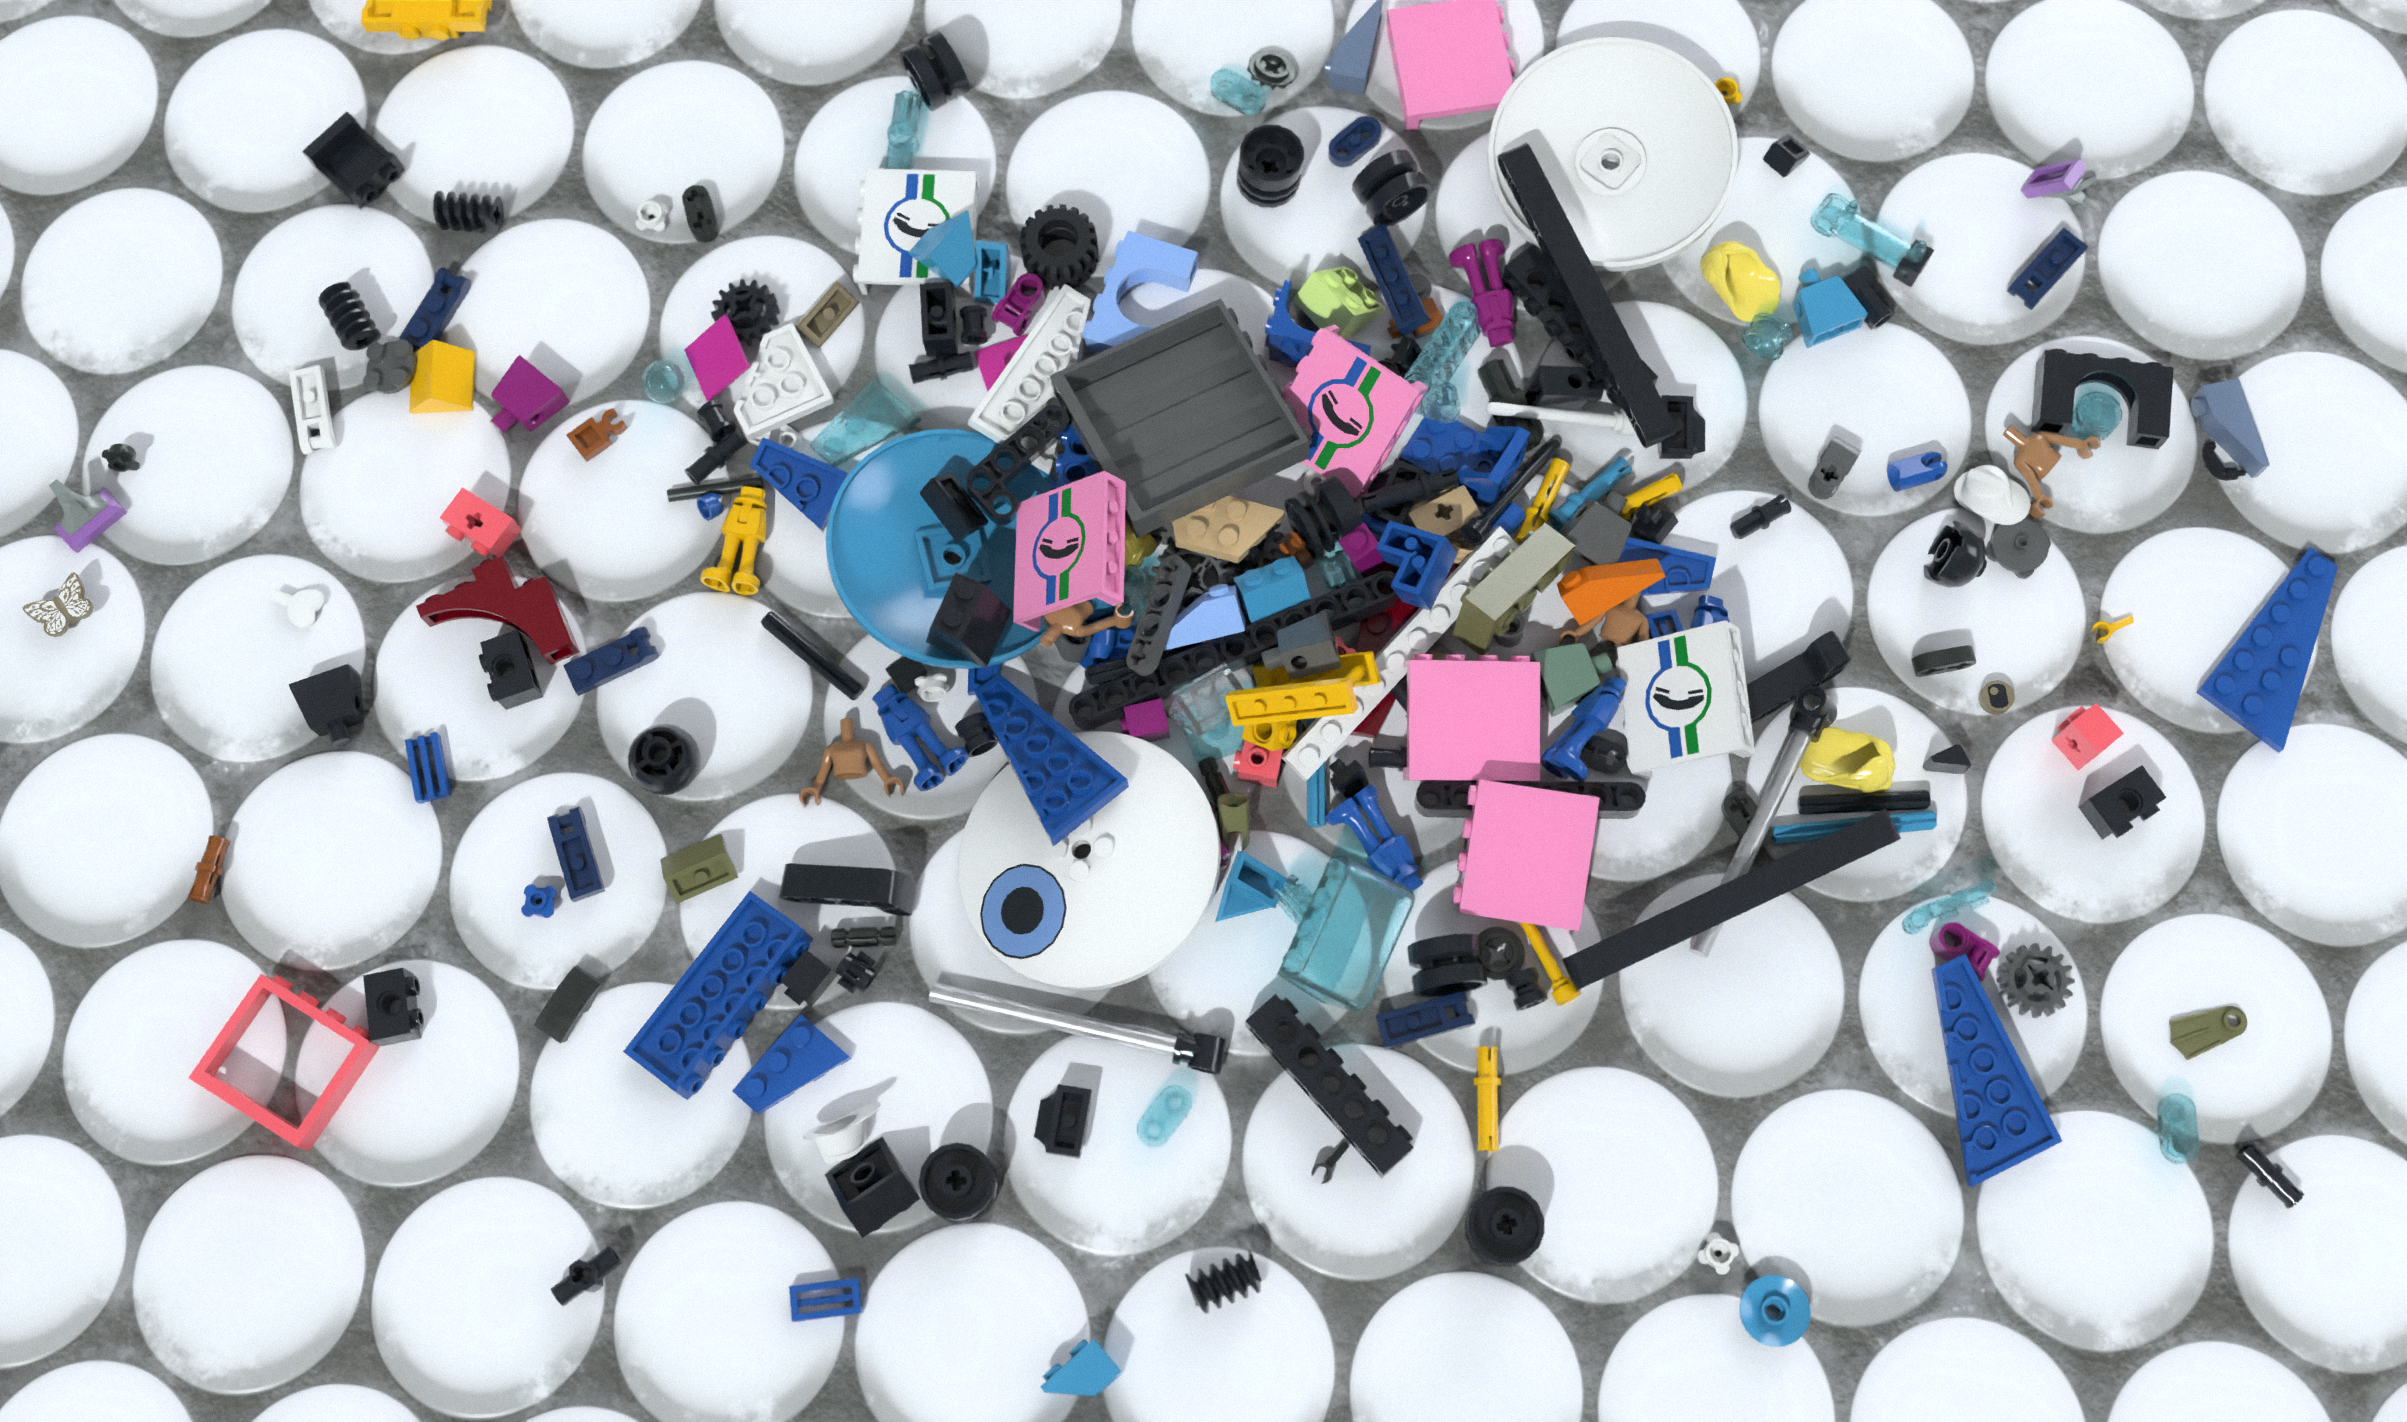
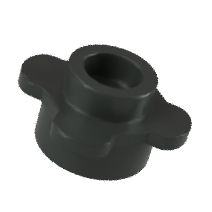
M118 443L113 444L110 449L102 451L101 456L108 461V468L111 470L126 472L130 469L136 471L140 467V463L135 461L136 451L131 446Z

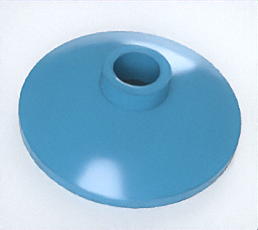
M1767 1275L1751 1282L1744 1290L1739 1305L1741 1322L1748 1334L1759 1343L1771 1347H1783L1796 1342L1806 1332L1810 1322L1811 1309L1805 1292L1797 1283L1780 1275ZM1769 1305L1777 1307L1778 1316L1776 1318H1770L1767 1315L1766 1310Z

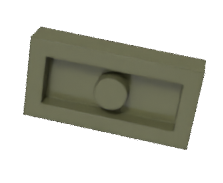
M722 834L713 836L660 860L663 878L676 904L738 878L737 870L726 850Z

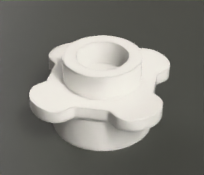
M654 201L641 203L638 206L637 215L639 219L635 222L636 227L641 231L645 229H654L656 232L663 231L666 227L664 218L668 213L667 206Z
M928 673L917 677L915 685L919 686L917 690L918 695L927 702H936L943 699L949 691V685L945 684L947 676L943 673Z
M1711 1233L1707 1236V1244L1704 1250H1700L1697 1257L1701 1264H1709L1715 1268L1716 1273L1723 1275L1729 1272V1264L1734 1257L1738 1256L1739 1248L1735 1243L1721 1239L1719 1233ZM1716 1250L1721 1251L1720 1257L1715 1255Z

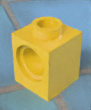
M1297 720L1244 725L1242 739L1271 751L1290 748L1296 737Z

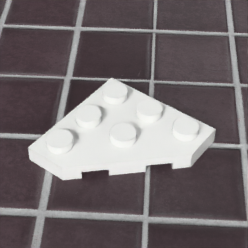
M793 322L764 334L760 343L759 353L755 362L753 361L744 382L745 387L740 399H737L733 412L747 441L834 403L832 395Z

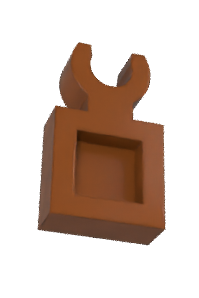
M613 408L604 412L600 422L596 423L591 417L566 435L586 462L612 445L608 438L609 436L622 434L627 429L623 420L615 425H611V421L618 416Z

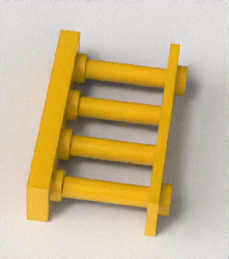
M1373 651L1339 655L1341 668L1296 679L1289 678L1285 665L1267 671L1265 664L1254 665L1252 670L1257 687L1229 691L1225 695L1233 727L1354 714L1358 709V704L1353 688L1375 685L1381 682Z

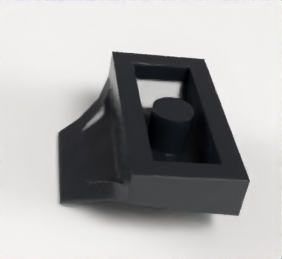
M1661 395V399L1674 422L1676 435L1658 443L1659 459H1692L1694 454L1705 452V419L1694 409L1693 396Z
M1395 459L1390 469L1377 474L1367 493L1416 479L1419 474L1425 473V469ZM1415 499L1371 512L1372 518L1386 524L1391 520L1405 525L1408 513L1413 507Z
M1058 1084L1055 1093L1040 1100L1034 1137L1045 1146L1046 1153L1077 1159L1081 1158L1091 1108V1089Z

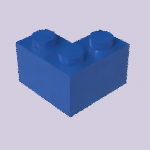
M1389 520L1376 549L1388 565L1399 568L1391 587L1402 602L1431 611L1457 556V552L1444 536Z

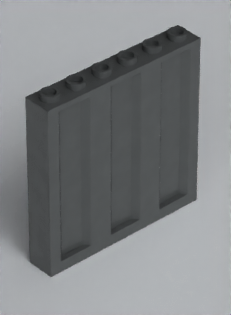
M1221 298L1050 375L1053 393L1059 404L1068 413V420L1097 471H1106L1126 482L1125 520L1136 538L1310 458L1309 444L1312 443V439L1307 428L1299 426L1296 421L1297 415L1294 407L1290 402L1285 403L1281 396L1282 390L1278 381L1275 378L1270 379L1263 357L1260 354L1256 355L1254 353L1249 334L1246 331L1241 332L1234 310L1231 307L1227 309Z

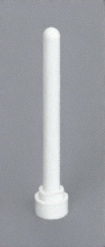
M1489 402L1486 405V412L1490 415L1611 427L1617 434L1632 435L1634 433V429L1623 409H1620L1619 412L1615 411L1613 414L1499 402Z

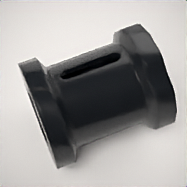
M969 305L961 308L959 311L960 318L963 319L961 342L967 345L986 343L988 341V333L985 331L987 309L979 305Z
M719 400L705 403L696 412L699 421H704L709 429V437L713 442H719L730 430H736L734 422L729 421L722 411L723 405Z

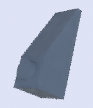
M1376 0L1335 46L1333 58H1327L1324 75L1329 76V88L1364 95L1382 19L1383 0Z
M2239 378L2201 386L2191 397V411L2198 418L2201 428L2251 478L2258 477L2270 463Z

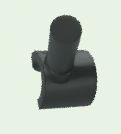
M1343 1141L1324 1163L1316 1164L1312 1168L1311 1175L1313 1176L1319 1167H1325L1328 1171V1176L1321 1184L1329 1182L1333 1176L1332 1169L1350 1147L1349 1144Z

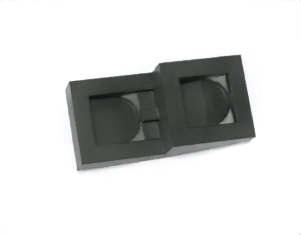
M574 966L552 994L534 1026L557 1042H566L581 1014L590 1009L603 982L579 966Z

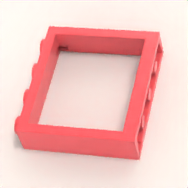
M260 974L188 1078L294 1146L310 1151L380 1046L370 1041L369 1031L357 1024L354 1029L345 1025L344 1022L347 1018L332 1008H329L327 1012L318 1008L317 1005L320 1002L318 999L304 991L300 995L292 992L290 989L293 984L277 974H275L273 979ZM272 993L355 1044L299 1127L215 1075Z

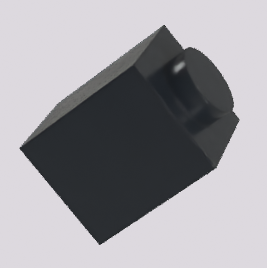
M806 949L780 981L787 987V990L784 992L786 996L798 1005L804 1001L812 1007L837 975Z

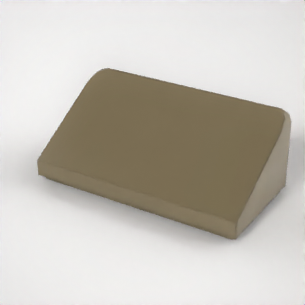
M835 281L825 289L794 326L799 334L820 348L859 304V301L838 281Z

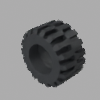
M1059 204V208L1053 209V205L1046 206L1047 210L1044 212L1041 209L1035 211V218L1029 216L1025 221L1026 227L1021 229L1019 243L1024 268H1026L1027 273L1037 275L1041 279L1042 284H1046V289L1053 290L1054 286H1057L1060 291L1064 284L1071 285L1074 289L1079 287L1078 282L1080 280L1084 283L1089 280V273L1094 274L1096 270V263L1099 261V248L1093 222H1089V217L1085 213L1079 215V209L1072 206L1068 210L1065 204ZM1055 240H1068L1076 245L1071 252L1062 256L1049 255L1043 251L1049 243Z

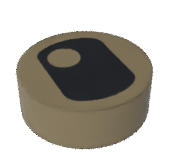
M1994 680L1987 683L1981 689L1978 699L1980 706L1987 713L2000 715L2013 705L2015 695L2013 689L2007 683Z

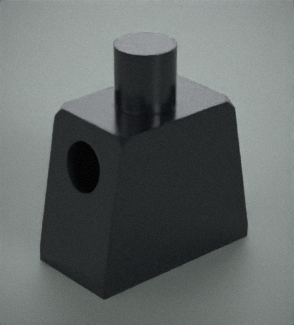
M1543 365L1538 366L1524 388L1523 393L1528 406L1581 411L1588 400L1602 399L1603 386L1601 381H1588L1586 370L1583 367Z
M346 664L289 684L290 690L312 731L319 736L329 734L332 746L334 747L344 746L352 742L349 727L364 721L360 674L352 666Z

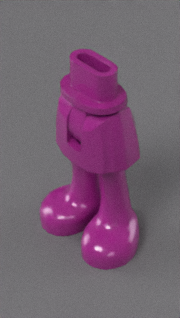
M1487 239L1481 241L1478 245L1479 255L1485 264L1490 285V291L1488 292L1481 276L1475 244L1470 243L1455 249L1448 256L1449 264L1453 268H1463L1467 274L1473 298L1468 305L1474 319L1482 330L1483 336L1488 337L1491 348L1513 343L1514 338L1511 330L1514 329L1515 325L1513 322L1514 304L1512 291L1505 289L1499 266L1500 258L1506 253L1504 242L1500 239Z

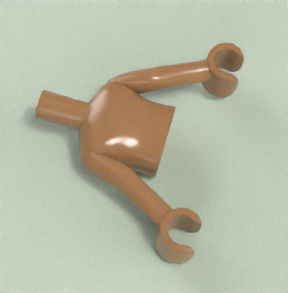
M2012 425L2002 434L2018 447L2013 463L2027 481L2035 498L2029 510V513L2034 518L2045 516V512L2040 508L2039 504L2045 509L2053 506L2052 499L2043 495L2037 478L2039 480L2043 479L2062 457L2049 443L2075 448L2077 454L2083 459L2093 456V452L2088 449L2087 445L2091 449H2098L2101 446V441L2095 436L2080 440L2052 432L2039 431L2026 438Z
M1641 592L1579 626L1576 630L1564 631L1559 637L1560 646H1562L1563 640L1566 637L1574 638V644L1579 643V639L1600 623L1604 617L1605 623L1599 634L1601 638L1625 646L1632 644L1633 638L1639 629V642L1649 640L1648 619L1635 608Z
M1087 600L1043 615L1051 626L1040 638V641L1044 646L1051 647L1062 633L1070 636L1084 637L1112 626L1126 629L1132 624L1134 611H1131L1127 616H1123L1120 614L1123 604H1118L1115 607L1113 616L1083 625L1085 620L1093 614V606Z
M844 718L840 720L842 740L826 747L820 769L812 787L802 789L799 793V800L806 807V798L809 795H815L816 805L819 806L821 804L819 793L830 772L832 762L834 779L836 780L866 777L868 775L866 769L867 755L872 767L884 782V790L888 797H890V788L894 785L900 786L902 796L905 794L906 789L901 779L890 775L874 746L869 741L854 738L853 719Z

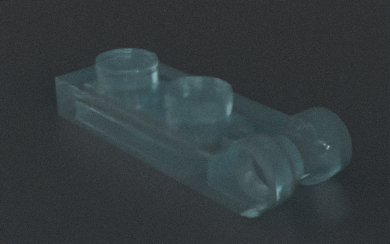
M1989 878L1919 907L1903 919L1902 929L1909 935H1916L1934 919L1939 918L1941 923L1960 915L1958 909L1968 905L1971 910L1984 906L1990 902L1988 897L1997 891V888L1992 878Z

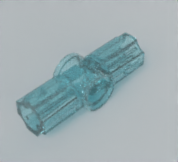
M912 91L895 93L892 122L887 130L889 143L885 169L913 170L915 153L919 148L917 136L923 99L921 95L915 94ZM909 136L907 141L897 142L900 137Z

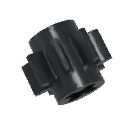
M862 951L857 956L849 952L835 971V973L841 976L837 983L851 993L856 988L864 992L877 976L878 972L872 968L876 961Z

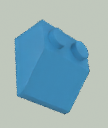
M1294 555L1280 558L1274 563L1258 569L1248 570L1244 574L1233 578L1242 609L1250 624L1311 600L1304 571Z

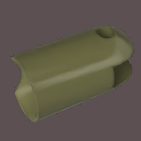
M1231 792L1218 797L1219 837L1228 851V833L1240 832L1242 851L1247 848L1250 841L1249 797L1243 793Z

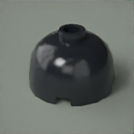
M1952 521L1955 525L1953 527L1946 525L1936 536L1928 551V554H1934L1931 567L1924 564L1923 569L1925 578L1948 588L1964 586L1975 577H1980L1987 565L1984 540L1976 531L1958 521Z

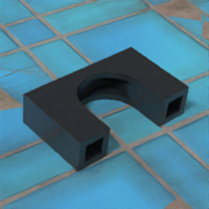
M2063 349L2045 350L2036 362L2031 432L2046 431L2064 435L2073 421L2075 389L2086 383H2101L2115 389L2127 404L2128 429L2126 445L2159 450L2170 436L2174 367L2163 366L2158 362H2131L2128 358L2123 357L2114 359L2103 358L2094 353L2074 354L2067 353Z

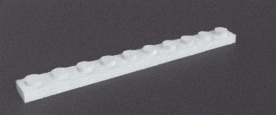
M1501 526L1494 527L1484 542L1478 545L1444 581L1431 611L1419 608L1374 656L1381 682L1375 685L1353 688L1358 704L1357 711L1354 714L1318 717L1281 756L1302 780H1308L1403 678L1407 673V667H1403V662L1413 660V654H1425L1458 618L1462 606L1460 598L1465 590L1471 585L1476 587L1490 567L1496 568L1499 566L1503 556L1509 549L1513 548L1516 550L1519 547Z

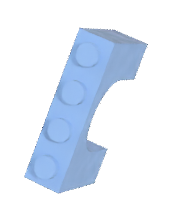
M1127 231L1124 241L1119 240L1116 246L1114 257L1117 259L1114 266H1109L1104 277V285L1106 286L1103 294L1098 293L1093 305L1095 314L1092 321L1087 320L1084 326L1082 338L1086 341L1087 351L1098 354L1151 330L1152 328L1130 321L1121 313L1118 306L1122 296L1131 287L1145 282L1159 283L1189 292L1198 269V252Z

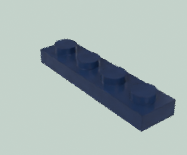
M1385 223L1358 237L1360 246L1401 334L1404 336L1429 322V315Z

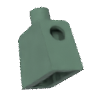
M1584 643L1536 650L1532 652L1530 662H1540V690L1551 717L1580 703L1588 694L1593 693V690L1601 685L1598 675L1613 670L1610 657L1606 652L1590 657Z

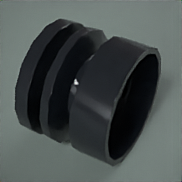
M1269 124L1256 127L1245 135L1240 145L1237 168V186L1241 195L1250 203L1267 208H1275L1290 201L1299 188L1304 163V147L1300 138L1290 129L1280 125Z
M1331 476L1314 485L1316 501L1306 491L1298 493L1299 501L1295 497L1284 501L1292 531L1299 533L1306 543L1305 548L1314 560L1324 556L1323 548L1327 552L1335 550L1333 535L1340 540L1363 523L1351 495L1336 476Z

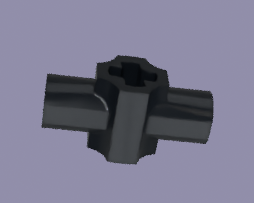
M608 1246L589 1261L578 1259L569 1266V1275L553 1286L551 1292L562 1306H565L584 1291L594 1293L604 1286L603 1278L620 1266L622 1262L613 1248ZM585 1269L592 1271V1274L588 1275L591 1279L588 1283L581 1281V1278L585 1277L582 1274Z

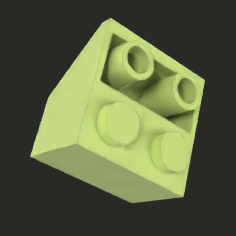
M1345 266L1313 272L1293 298V301L1320 329L1336 325L1340 328L1337 335L1346 340L1353 337L1386 309L1378 301L1377 294L1367 289L1358 280V275L1352 269Z

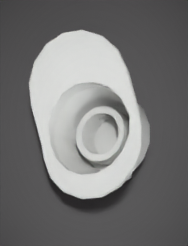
M1981 465L1970 469L1956 480L1954 486L1955 499L1962 507L2000 525H2014L2021 522L2028 515L2031 507L2030 497L2026 490L2017 482L2009 479L2004 471L1996 466Z
M874 1102L861 1106L835 1121L804 1133L803 1138L814 1140L823 1160L827 1164L851 1158L865 1144L866 1119L876 1113L881 1104Z

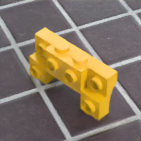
M367 0L362 9L361 24L366 32H397L400 38L407 40H417L418 38H434L437 40L459 38L460 32H485L487 12L492 10V0Z

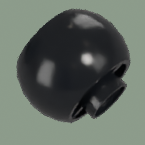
M657 724L646 728L633 740L628 752V767L635 782L643 789L653 794L670 795L682 791L695 779L700 767V752L696 741L684 729L671 724ZM667 750V755L664 759L654 761V756L658 751ZM678 754H682L681 761H680V763L678 764V761H679V756H678ZM651 770H655L657 773L667 774L662 776H653Z

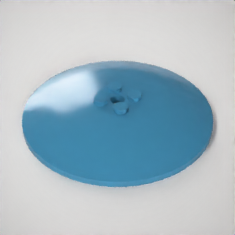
M961 429L925 430L896 438L880 446L861 460L847 475L834 498L827 521L825 540L828 569L839 598L848 612L868 634L887 648L914 661L936 667L951 669L982 667L926 643L930 627L955 572L986 585L1011 610L987 667L1009 661L1030 651L1041 643L1040 638L1046 632L1042 620L1040 631L1037 632L1013 622L1017 513L1011 523L998 525L991 521L982 511L989 521L988 524L963 540L955 541L920 495V491L931 478L947 473H952L967 492L966 479L968 473L1000 446V444L982 433ZM1002 457L998 459L996 464L1001 469L1006 470L1012 468L1014 462L1008 457ZM1030 464L1005 486L1013 493L1017 503L1050 491L1052 481L1056 480L1050 473L1048 475ZM981 477L975 479L972 485L977 490H985L990 486V483L987 479ZM1004 501L996 503L993 507L999 514H1007L1012 509L1010 504ZM948 552H954L960 557L961 562L954 565L949 564L945 561L943 555Z

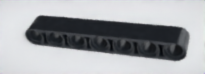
M1425 781L1420 784L1416 791L1415 809L1424 817L1471 818L1472 805H1460L1455 801L1454 796L1459 793L1468 795L1469 786L1476 785V781ZM1494 781L1580 795L1596 794L1603 799L1604 803L1598 807L1597 819L1633 818L1639 813L1646 800L1644 789L1634 782ZM1425 793H1433L1437 796L1439 802L1435 805H1427L1422 801L1421 796ZM1625 794L1633 796L1637 805L1633 807L1624 805L1621 801V796Z

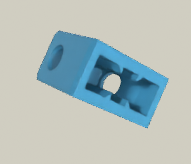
M1815 268L1808 269L1799 275L1798 279L1803 288L1797 292L1793 301V308L1807 348L1861 328L1867 312L1839 276H1833L1821 281Z

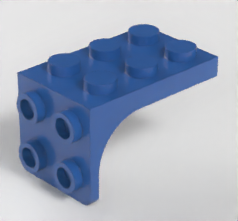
M1285 279L1283 288L1277 287L1275 292L1273 316L1269 315L1267 319L1265 347L1269 348V360L1280 362L1288 368H1297L1301 359L1306 355L1309 356L1314 346L1311 345V341L1317 332L1301 328L1290 318L1292 281ZM1346 340L1370 356L1371 345Z

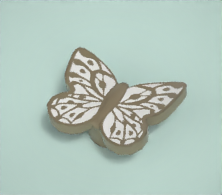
M73 572L62 585L59 595L54 597L53 600L32 602L24 605L23 610L36 622L44 624L46 634L52 637H59L67 632L69 626L77 624L81 619L88 618L93 613L94 605L84 597L85 588L79 575Z

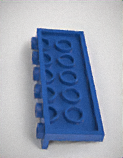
M749 891L623 1052L686 1100L690 1099L692 1095L702 1088L704 1079L711 1070L724 1060L726 1051L732 1043L745 1033L747 1024L753 1016L765 1007L768 997L777 986L782 984L780 980L804 951L809 949L813 938L799 925Z

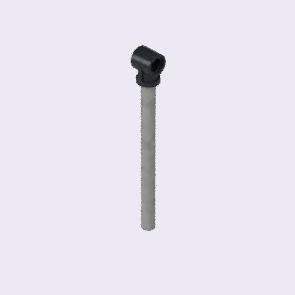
M1808 686L1796 695L1794 703L1797 711L1788 726V730L1792 735L1719 886L1749 872L1810 742H1818L1823 729L1835 721L1837 707L1822 688ZM1724 922L1695 935L1689 950L1698 956L1707 958Z
M933 982L929 994V1002L1173 1056V1064L1179 1065L1180 1062L1188 1063V1068L1209 1074L1219 1075L1221 1073L1228 1042L1226 1039L1204 1033H1195L1194 1037L1188 1036L1187 1032L1179 1030L1177 1036H1172Z

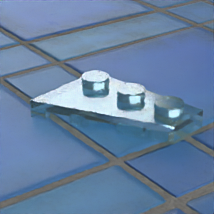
M874 378L809 444L811 449L826 462L836 467L919 423L921 418Z

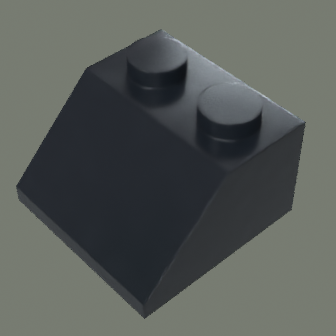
M955 572L930 627L926 643L987 668L1011 610L986 585Z
M880 1137L856 1155L825 1174L842 1211L862 1238L880 1229L884 1223L899 1213L908 1210L915 1202L921 1199L910 1178L883 1137Z

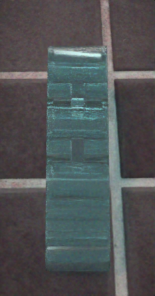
M1462 301L1450 308L1403 378L1410 384L1419 380L1429 387L1414 413L1444 424L1452 423L1460 417L1461 405L1458 391L1449 380L1481 332L1477 308L1473 303Z

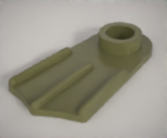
M2226 1006L2169 1020L2170 1044L2180 1051L2186 1060H2190L2244 1033L2247 1028L2246 1015L2235 1006ZM2229 1015L2237 1019L2236 1027L2228 1023L2227 1018Z

